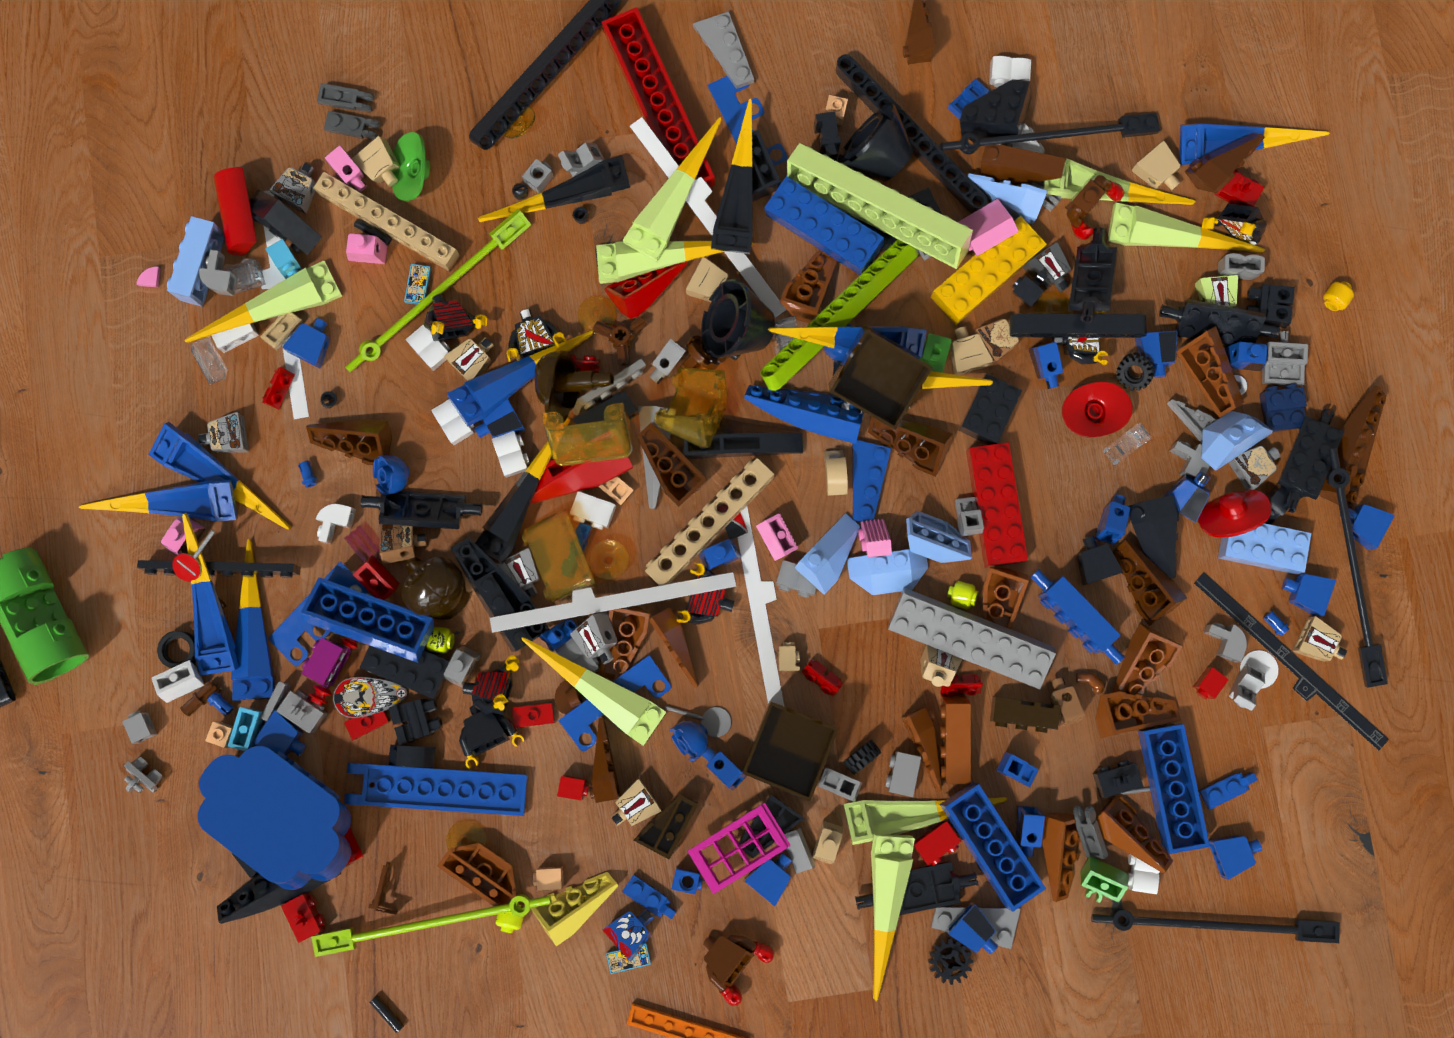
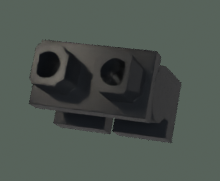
M835 111L816 114L813 127L815 134L820 133L819 153L825 154L837 162L841 139L840 136L837 137L838 127Z
M1263 284L1260 287H1250L1247 291V299L1256 300V306L1248 305L1246 310L1265 313L1266 319L1264 324L1286 328L1291 324L1293 309L1291 305L1294 300L1295 287Z
M419 699L389 707L393 725L408 723L394 728L399 745L433 735L435 731L443 728L440 717L430 719L429 712L438 709L435 699Z

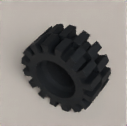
M1135 352L1133 355L1130 353L1127 357L1125 356L1116 371L1118 373L1116 377L1120 379V385L1124 383V388L1127 389L1129 386L1130 391H1133L1135 388L1137 391H1140L1141 388L1145 389L1152 381L1155 372L1154 362H1150L1151 358L1149 356L1145 358V354L1141 353V355H1138V352ZM1133 365L1139 366L1143 370V376L1140 378L1132 377L1128 372L1129 367Z
M871 739L845 759L843 763L855 775L881 754V750Z

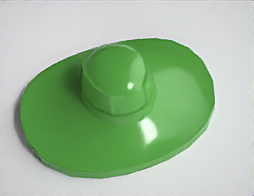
M409 132L398 140L393 152L400 167L394 172L398 182L392 188L396 197L404 201L414 200L420 194L424 180L428 178L431 168L430 161L425 158V145L422 135Z

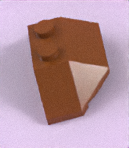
M480 842L450 848L437 865L441 870L493 906L509 904L517 896L513 865Z

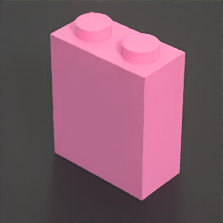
M999 199L994 200L958 222L965 224L973 230L969 251L973 250L976 256L1019 232L1013 218Z

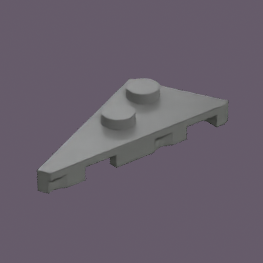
M1172 399L1167 403L1201 443L1203 429L1218 420L1200 410L1194 411L1180 401Z

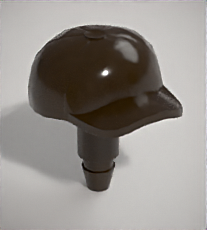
M567 351L548 353L540 358L535 367V392L540 402L545 405L548 419L554 424H562L566 421L569 412L574 408L577 399H579L580 391L596 390L597 387L603 388L614 384V375L612 373H596L595 370L578 371L574 359H572Z
M417 557L404 560L409 575L402 586L401 597L409 610L417 615L447 620L455 617L466 606L469 593L466 592L461 570L452 560L446 557H435L425 562Z

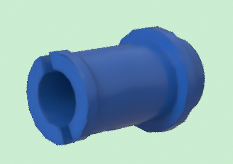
M310 461L299 463L298 468L303 478L302 484L306 488L317 485L316 481L318 479L314 476Z
M1273 610L1263 617V620L1275 630L1276 635L1282 636L1290 629L1287 626L1288 623H1284Z
M214 692L207 701L210 702V706L213 705L226 717L231 713L230 710L234 709V706L221 696L222 693Z

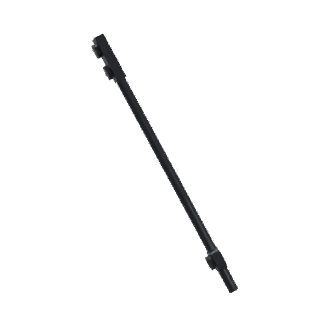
M1157 113L1122 116L1118 119L1119 124L988 138H978L974 133H966L959 141L942 142L940 149L942 151L960 149L965 154H973L980 146L1121 131L1122 138L1153 135L1160 132Z
M1331 448L1328 450L1332 470L1328 472L1326 479L1331 487L1336 488L1365 645L1358 647L1364 685L1370 688L1388 684L1381 645L1373 644L1344 489L1349 483L1350 476L1345 469L1340 467L1337 448ZM1335 475L1339 476V480L1337 482L1334 480Z
M1118 909L1112 915L1091 914V922L1111 923L1121 931H1127L1133 925L1295 934V940L1305 942L1339 943L1340 922L1296 919L1295 926L1136 917L1124 909ZM1120 916L1125 918L1123 923H1119L1118 919Z

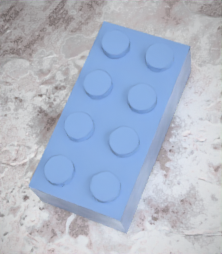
M191 216L190 221L187 222L185 227L186 234L184 240L179 245L180 252L178 258L173 263L174 271L172 277L168 279L167 291L180 301L203 307L209 288L201 281L199 268L207 269L206 259L210 254V250H217L221 253L225 236L224 232L214 222Z
M1262 524L1260 527L1245 534L1221 538L1218 558L1292 574L1304 573L1311 533Z

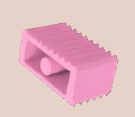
M777 514L756 526L775 561L798 549L796 542H794L792 535H790L788 528H786L787 525L784 524L785 521H782L781 514Z
M885 520L862 521L861 529H858V538L861 541L862 552L866 551L867 558L892 555L891 539Z

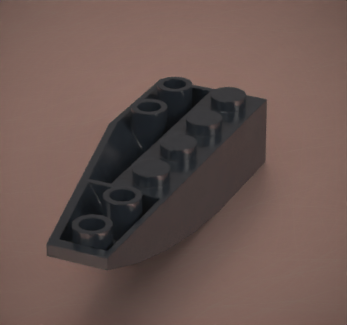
M725 418L683 420L684 456L687 459L803 454L802 433Z
M470 538L451 548L490 618L537 609L529 595ZM546 623L503 630L499 631L511 652H516L527 645L522 641L523 637L533 641L548 631L549 627Z
M258 874L217 906L218 922L222 924L267 911L285 904L302 894H306L328 881H318L311 878L303 887L296 890H287Z

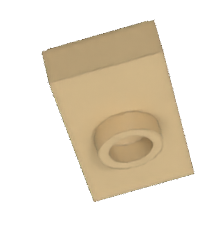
M292 312L280 315L260 337L277 351L303 321Z

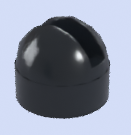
M516 183L512 188V193L516 199L523 200L528 196V189L526 185Z
M577 207L573 211L572 216L577 223L585 224L589 220V213L586 208Z
M329 391L324 392L320 398V403L325 408L334 407L337 401L336 395ZM333 399L332 402H329V403H326V404L324 403V402H327V401Z

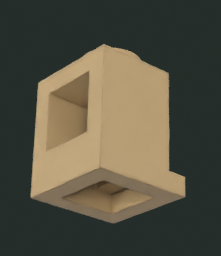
M783 643V646H779V671H800V667H796V663H799V651H795V643Z

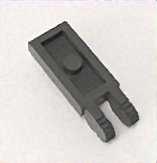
M321 83L317 103L355 111L357 109L361 112L369 113L372 107L367 104L358 103V99L373 101L374 96L370 93L361 92L358 89Z
M328 111L324 130L361 139H376L378 134L365 130L366 126L380 128V123L372 119Z
M1076 805L1073 812L1076 820L1075 824L1086 857L1106 859L1108 853L1096 820L1094 807L1087 806L1084 811L1083 806Z

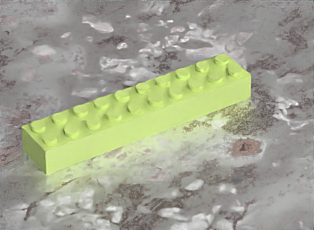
M799 143L787 160V177L855 218L955 269L958 268L968 253L973 230L965 224H960L949 216L942 215L931 207L924 206L915 199L908 198L897 190L890 189L879 181L872 180L863 173L856 172L845 164L838 163L829 156L822 155L813 150V148Z

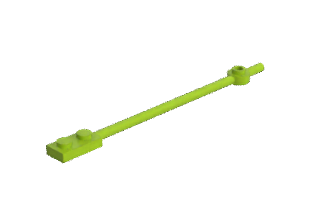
M517 209L489 233L492 240L378 339L375 341H364L359 347L360 354L347 364L345 368L351 373L364 360H376L381 352L380 347L432 303V298L435 295L442 294L497 245L503 250L529 228L531 224L524 214Z
M519 894L509 904L356 934H354L353 927L311 936L315 957L354 950L357 948L356 942L507 912H511L517 917H523L533 907L552 904L551 896L530 899L524 894ZM519 901L525 904L524 908L519 906Z

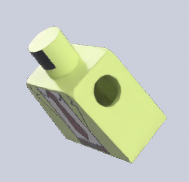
M1238 275L1200 278L1195 283L1201 302L1236 307Z

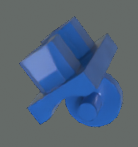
M566 619L541 634L540 639L547 644L550 651L554 652L572 638L570 633L578 626L572 619Z

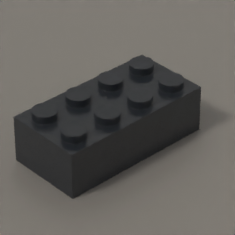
M369 645L360 668L429 698L438 699L446 682L444 672L450 660L424 650L417 663Z

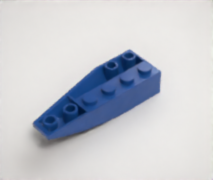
M749 385L744 396L746 400L760 409L796 427L854 444L857 442L865 412L841 398L831 397V394L781 388L771 391L768 387Z

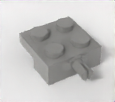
M1288 331L1280 332V342H1267L1265 344L1267 345L1266 365L1262 369V384H1297V386H1303L1305 365L1308 362V344L1288 343Z

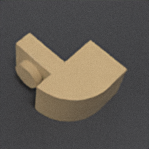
M843 450L824 451L827 495L847 494V466Z

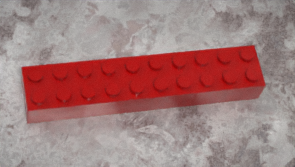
M635 7L602 21L603 32L642 118L677 165L680 166L699 142L639 10ZM705 157L695 180L702 177L706 184L712 187L715 185V177Z

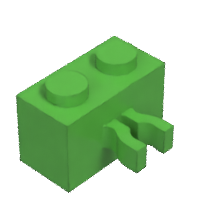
M931 333L925 338L922 357L928 360L933 367L931 371L943 373L952 339Z
M1089 856L1080 871L1081 886L1087 888L1085 896L1090 898L1092 893L1097 892L1096 901L1099 903L1103 896L1119 902L1128 889L1126 872Z

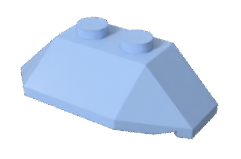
M1230 411L1203 429L1201 459L1214 470H1218L1266 438L1273 430L1258 418Z
M916 511L906 519L910 552L940 563L970 560L972 558L970 540L966 537L963 538L959 531L948 522L920 511Z
M910 549L894 551L892 555L869 558L865 555L848 558L847 566L849 579L871 595L901 592L903 588L913 590L928 569V562L926 557L910 552Z

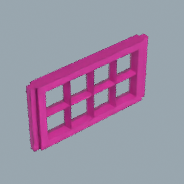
M764 802L689 849L688 853L710 890L715 894L791 845ZM759 815L766 829L755 835L748 821ZM744 825L751 839L740 845L732 831ZM769 832L777 846L765 852L758 838ZM728 834L736 848L724 854L717 841ZM754 842L761 856L750 862L742 848ZM713 844L720 858L709 864L702 850ZM739 852L746 865L734 871L727 858ZM723 861L731 875L719 881L712 867Z

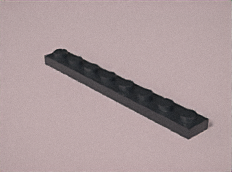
M138 560L137 568L143 570L144 574L157 575V572H164V575H176L173 570V561ZM205 562L210 577L215 576V573L225 577H234V574H241L242 577H254V574H260L264 578H273V575H280L281 578H293V575H300L301 567L287 563Z

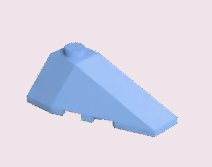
M968 174L970 180L986 195L987 200L993 202L999 199L1011 217L1017 219L1021 216L1028 224H1034L1047 190L1028 184H1022L1021 187L1013 186L1011 181L1007 180L997 183L991 177Z
M845 513L799 561L795 569L825 595L838 581L860 526Z

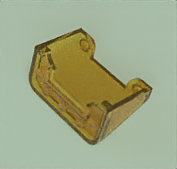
M679 367L672 379V385L675 387L676 392L668 409L660 408L655 413V423L659 428L699 447L709 448L728 404L725 371Z
M623 403L612 404L606 407L604 421L564 426L563 417L559 413H542L543 425L552 457L560 466L621 459L628 457L632 452L630 419Z
M566 509L523 529L524 533L521 534L524 544H529L546 587L543 589L546 600H551L553 604L571 597L574 590L598 586L595 577L590 571L591 568L588 565L575 528L571 524L570 514Z

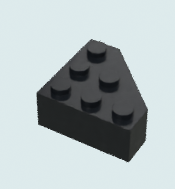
M1010 80L964 106L960 118L961 135L974 133L978 138L1021 134L1031 101L1030 81Z
M258 189L250 198L249 202L253 220L266 226L269 229L268 231L277 238L283 239L284 242L287 240L291 244L290 247L298 254L303 252L308 255L322 238V236L275 197Z

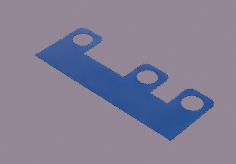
M725 76L707 86L737 144L748 101L740 104L735 93L749 87L750 84L736 89L728 76ZM757 98L751 99L752 103L759 106V112L756 115H752V120L764 114V109ZM775 144L767 148L769 155L773 149H779L782 152L780 160H772L774 166L787 160V154L781 144Z
M341 561L324 578L348 588L352 585H358L362 593L367 594V589ZM309 595L268 638L294 666H299L308 656V651L297 641L304 631L315 641L320 640L321 637L325 638L330 633V631L325 630L322 636H316L313 633L314 625L304 622L301 611ZM293 648L301 649L302 658L296 661L291 658L290 652Z
M647 656L612 681L632 692L645 685L654 698H660L671 689L670 683L650 656ZM657 680L665 683V689L660 693L655 692L652 688L653 683ZM587 699L558 721L581 751H586L596 744L597 739L588 725L601 717L603 713ZM588 733L591 735L592 741L589 745L584 746L580 744L579 737L581 734Z

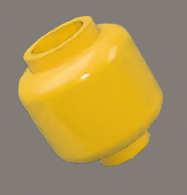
M1345 281L1334 282L1323 296L1324 304L1332 311L1344 310L1354 298V292L1349 283Z

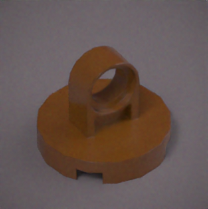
M698 335L692 336L686 343L691 356L684 362L683 367L689 374L695 372L701 366L714 370L721 364V361L718 360L719 358L712 357L710 353L705 351L700 340L701 336Z
M567 680L560 683L556 689L555 703L559 711L564 715L587 700Z

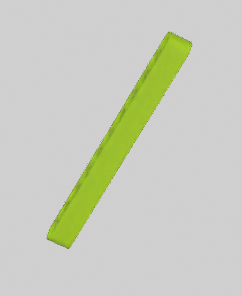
M897 239L806 327H845L917 258L918 250ZM797 338L791 340L760 372L768 389L771 391L780 389L824 346Z

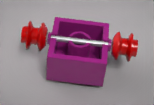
M321 637L320 640L315 642L312 648L314 652L303 663L302 669L304 670L301 673L321 684L313 686L316 689L314 694L309 693L312 697V702L321 706L323 703H328L325 698L332 696L328 688L334 685L352 652L350 648H358L356 640L348 637L340 638L342 644H344L341 645L332 639Z

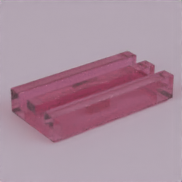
M360 525L356 530L344 537L359 558L365 562L367 558L351 540L354 537L369 557L373 555L357 535L361 533L378 554L376 559L378 561L381 560L380 549Z

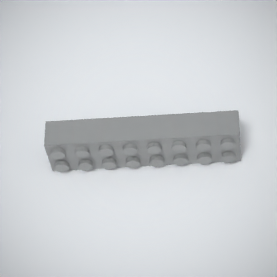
M907 588L902 590L888 630L1038 689L1041 688L1056 655L1054 646Z

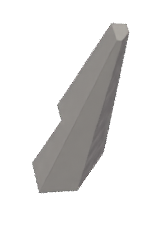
M639 406L640 431L644 430L652 422L670 441L676 410L658 406ZM643 450L648 504L650 509L656 510L661 485Z

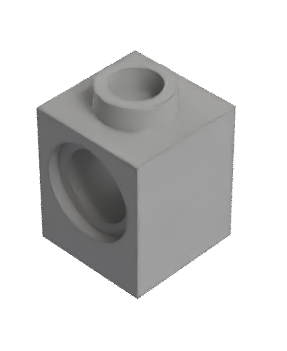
M536 159L523 174L524 183L538 194L541 193L554 177L551 170L552 167L545 161L541 163ZM538 172L544 173L541 178H535L534 176Z
M136 711L129 714L128 719L122 721L132 744L141 743L157 735L149 713Z

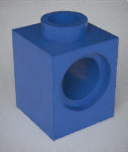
M676 867L671 889L695 895L696 890H701L703 878L699 877L700 872ZM683 877H692L694 880L693 885L685 886L682 883Z

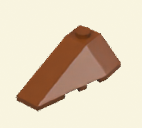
M990 567L983 585V619L1011 629L1029 582L1028 575L1008 568Z

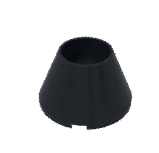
M893 103L882 106L883 111L878 115L873 113L857 129L844 146L846 151L843 156L839 155L838 163H843L854 171L884 182L893 178L906 165L914 149Z
M729 279L721 283L710 296L711 304L708 312L704 311L702 317L701 339L705 351L710 353L712 357L725 358L763 350L770 343L774 332L768 330L769 328H775L774 313L743 282Z

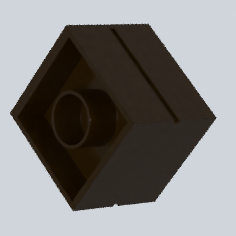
M864 324L829 382V392L896 430L933 367L928 360Z
M769 701L743 766L742 774L811 801L839 729Z

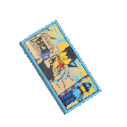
M411 264L404 299L405 303L417 305L427 296L431 267Z
M647 943L643 945L631 962L620 950L606 953L610 974L651 964Z

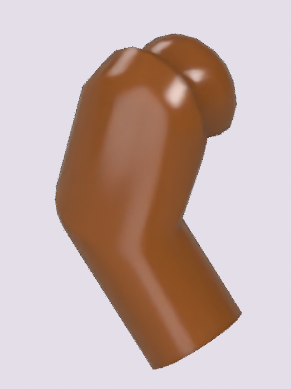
M1076 674L1077 683H1089L1093 687L1092 690L1095 694L1103 692L1105 684L1096 674Z

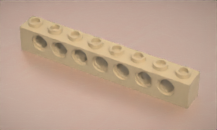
M325 172L322 173L313 187L319 196L391 236L394 240L449 272L460 257L457 250Z
M758 458L755 461L750 460L744 467L745 471L741 475L736 474L730 481L731 485L727 489L722 488L716 495L717 499L713 503H707L702 509L703 513L699 517H693L688 523L689 527L685 531H679L674 537L675 541L671 545H665L657 559L653 558L648 562L645 572L659 586L670 584L775 478L774 473ZM747 477H755L756 482L753 485H748L745 482ZM733 491H741L742 496L739 499L732 498L731 494ZM721 504L727 505V512H718V506ZM707 518L714 520V524L711 527H705L703 523ZM693 532H698L700 538L697 541H691L690 535ZM679 546L686 548L684 555L679 556L676 554V549ZM665 560L672 562V566L668 570L662 569V563Z

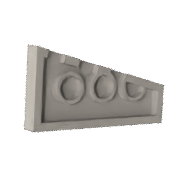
M729 11L693 23V28L699 33L702 41L713 53L714 58L720 63L723 71L736 89L754 83V77Z
M640 359L614 376V384L603 388L597 387L596 390L586 393L577 399L572 412L575 416H578L591 409L601 400L608 398L617 389L620 390L625 387L631 379L636 380L643 375L646 364Z
M967 907L935 908L930 927L946 931ZM978 907L996 931L991 939L998 946L1011 949L1020 908L1012 912L1002 907Z

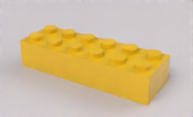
M1021 216L1014 221L1019 232L980 255H974L933 291L930 298L956 326L1046 247L1047 244Z

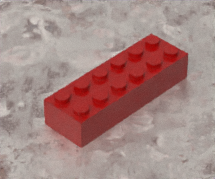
M1009 442L969 448L966 451L972 493L973 497H975L977 510H981L984 525L983 533L979 534L984 568L1024 563L1028 561Z

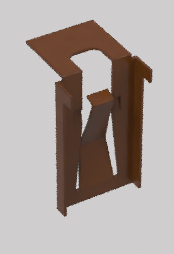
M386 862V865H383L375 900H372V904H369L368 908L396 915L398 911L379 907L384 887L388 882L390 863Z

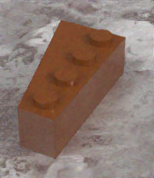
M1216 326L1176 351L1219 418L1244 403Z
M965 694L954 696L941 695L940 717L942 726H940V737L942 738V745H940V757L943 758V765H940V776L944 778L946 784H971V703Z

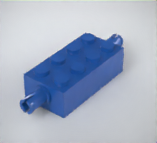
M1040 569L1030 576L1043 589L1038 595L1041 599L1040 603L1046 609L1050 608L1055 613L1054 617L1061 624L1065 623L1069 627V633L1074 638H1079L1083 642L1082 646L1089 653L1104 652L1115 665L1125 658L1113 645V642L1121 635L1064 576L1051 582Z

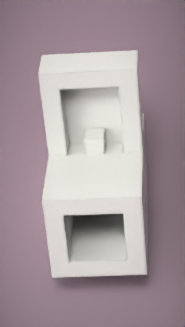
M331 504L321 509L316 517V520L323 522L317 532L318 541L331 544L336 525L352 528L356 509L341 504Z

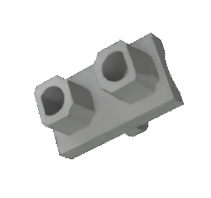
M138 757L132 763L128 761L124 765L126 771L135 777L132 779L128 775L124 779L128 783L126 787L128 792H132L134 789L139 793L142 792L144 788L139 785L142 783L154 793L158 789L156 785L163 776L156 769H153L145 776L142 771L149 764L142 757Z

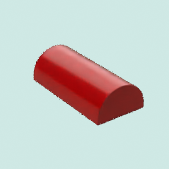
M242 167L227 168L214 174L227 252L232 255L245 256L257 242L244 170Z

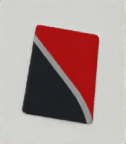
M725 504L718 507L720 513H725L728 510V506ZM741 513L725 527L729 539H734L748 533Z

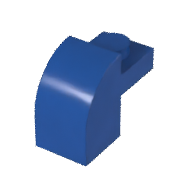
M1007 752L1004 753L996 769L1001 774L1027 787H1031L1039 770L1028 764V762Z

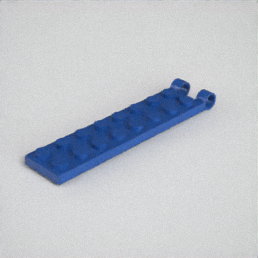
M348 763L347 773L364 774L362 794L345 793L344 804L525 816L528 775ZM371 782L375 783L374 788L370 787Z

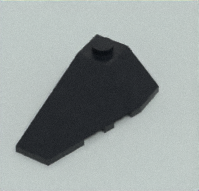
M1174 495L1129 505L1131 523L1145 556L1167 576L1175 578L1177 553L1175 551L1176 540H1178V533L1176 531L1179 512Z

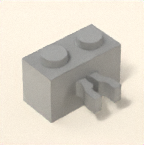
M301 690L297 692L290 691L276 712L309 734H314L328 715L324 710L325 707L308 700L309 696Z

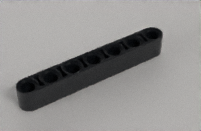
M1012 314L1009 316V330L1011 337L1141 338L1147 336L1146 315L1094 314V320L1088 323V316L1085 323L1080 319L1081 314Z

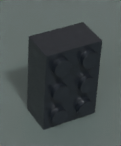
M986 374L983 379L992 380L993 384L978 387L958 431L988 445L998 444L1022 390Z

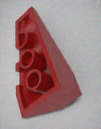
M687 261L620 282H614L604 288V290L621 314L630 319L636 318L649 308L687 265Z

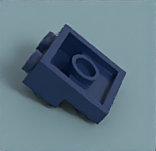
M1291 384L1281 390H1278V386L1266 388V391L1259 395L1264 424L1272 429L1273 432L1300 429L1303 419L1306 417L1304 407L1307 406L1304 387Z

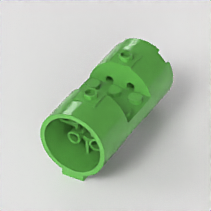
M22 548L3 554V557L0 558V624L28 683L34 685L45 683L80 666L89 658V655L72 620L68 619L53 589L54 584L38 551H34L33 548Z

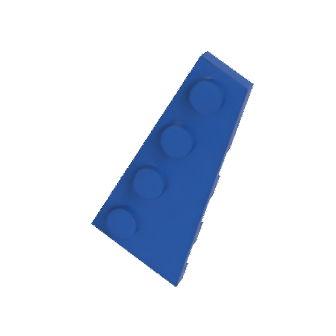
M857 440L856 444L852 443L853 520L857 522H865L867 520L869 522L870 520L873 521L891 448Z

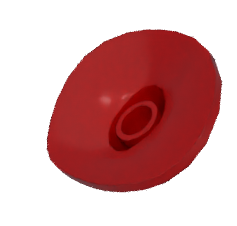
M1095 382L1072 391L1064 400L1061 409L1063 421L1071 432L1082 437L1095 438L1106 436L1122 429L1132 416L1133 406L1130 397L1119 386L1109 382Z
M1256 490L1230 492L1207 503L1198 518V523L1202 531L1209 536L1217 538L1238 536L1264 524L1271 515V503L1265 494Z

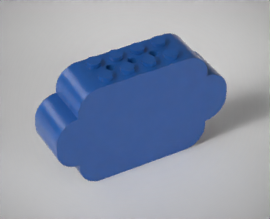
M255 746L246 750L239 758L234 755L217 757L202 773L199 788L201 794L206 799L198 811L200 827L268 881L276 883L287 890H296L306 885L311 878L318 881H328L335 878L348 863L351 848L344 835L351 825L350 811L339 801L341 797L282 752L278 751L276 754L267 747Z

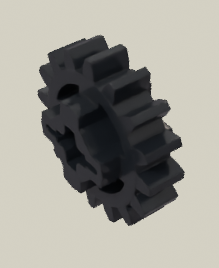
M948 938L947 943L940 939L941 945L933 944L936 950L929 951V954L933 956L928 959V963L933 964L929 969L931 972L936 971L934 974L936 979L941 976L942 983H945L947 979L950 985H953L955 979L958 983H961L960 977L963 976L967 979L968 976L965 972L972 971L968 964L973 963V960L968 958L972 953L970 950L965 951L967 948L965 945L959 946L960 942L958 940H955L953 943L952 939ZM945 948H949L948 951L944 953L941 952ZM959 950L963 955L964 962L959 960ZM943 958H953L956 963H950L948 966V963ZM937 960L943 965L942 972L938 968ZM957 969L960 970L959 972L952 974L953 971Z

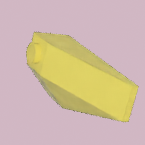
M608 872L585 880L582 885L575 888L569 886L562 893L547 895L551 896L552 904L533 907L531 910L555 946H558L571 937L618 887V884Z

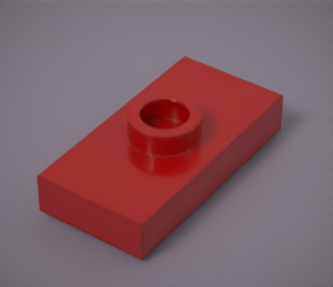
M553 703L512 708L513 725L515 728L555 723Z
M384 710L369 716L352 718L344 722L352 741L389 723L390 720Z

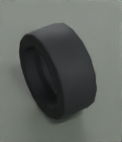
M183 631L168 632L158 643L157 654L159 660L168 668H173L188 660L194 664L196 662L195 637ZM177 638L186 640L190 647L189 655L180 662L171 660L167 652L170 642Z

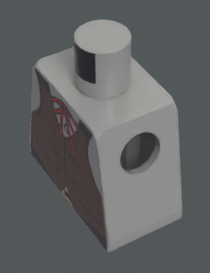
M670 339L653 361L652 365L656 369L650 378L657 384L665 376L672 378L689 358L690 353ZM669 361V366L665 368L664 364Z

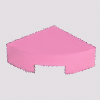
M159 267L146 269L139 276L137 285L158 287L161 269Z

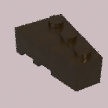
M992 697L990 721L995 722V726L1007 728L1008 724H1013L1015 729L1027 730L1028 727H1036V732L1047 733L1048 729L1058 730L1061 705Z
M680 794L633 841L670 859L698 806V802Z

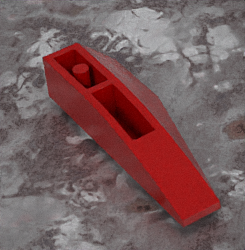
M610 428L550 461L545 468L530 504L598 487L632 469L633 466L614 429Z

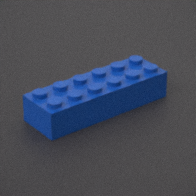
M787 176L764 207L766 216L859 275L870 266L884 246V237Z
M318 577L301 611L302 618L306 623L417 663L434 629L433 618L429 616L417 615L409 609Z
M1174 724L1138 731L1162 846L1168 854L1210 847L1184 724Z
M972 782L940 804L1007 909L1012 912L1046 889L978 783Z

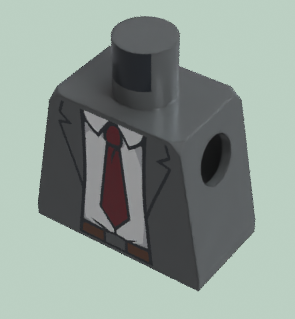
M1058 242L1028 261L1024 266V270L1033 279H1035L1040 271L1047 275L1040 284L1044 289L1055 285L1059 292L1062 293L1070 287L1064 277L1069 274L1071 268Z

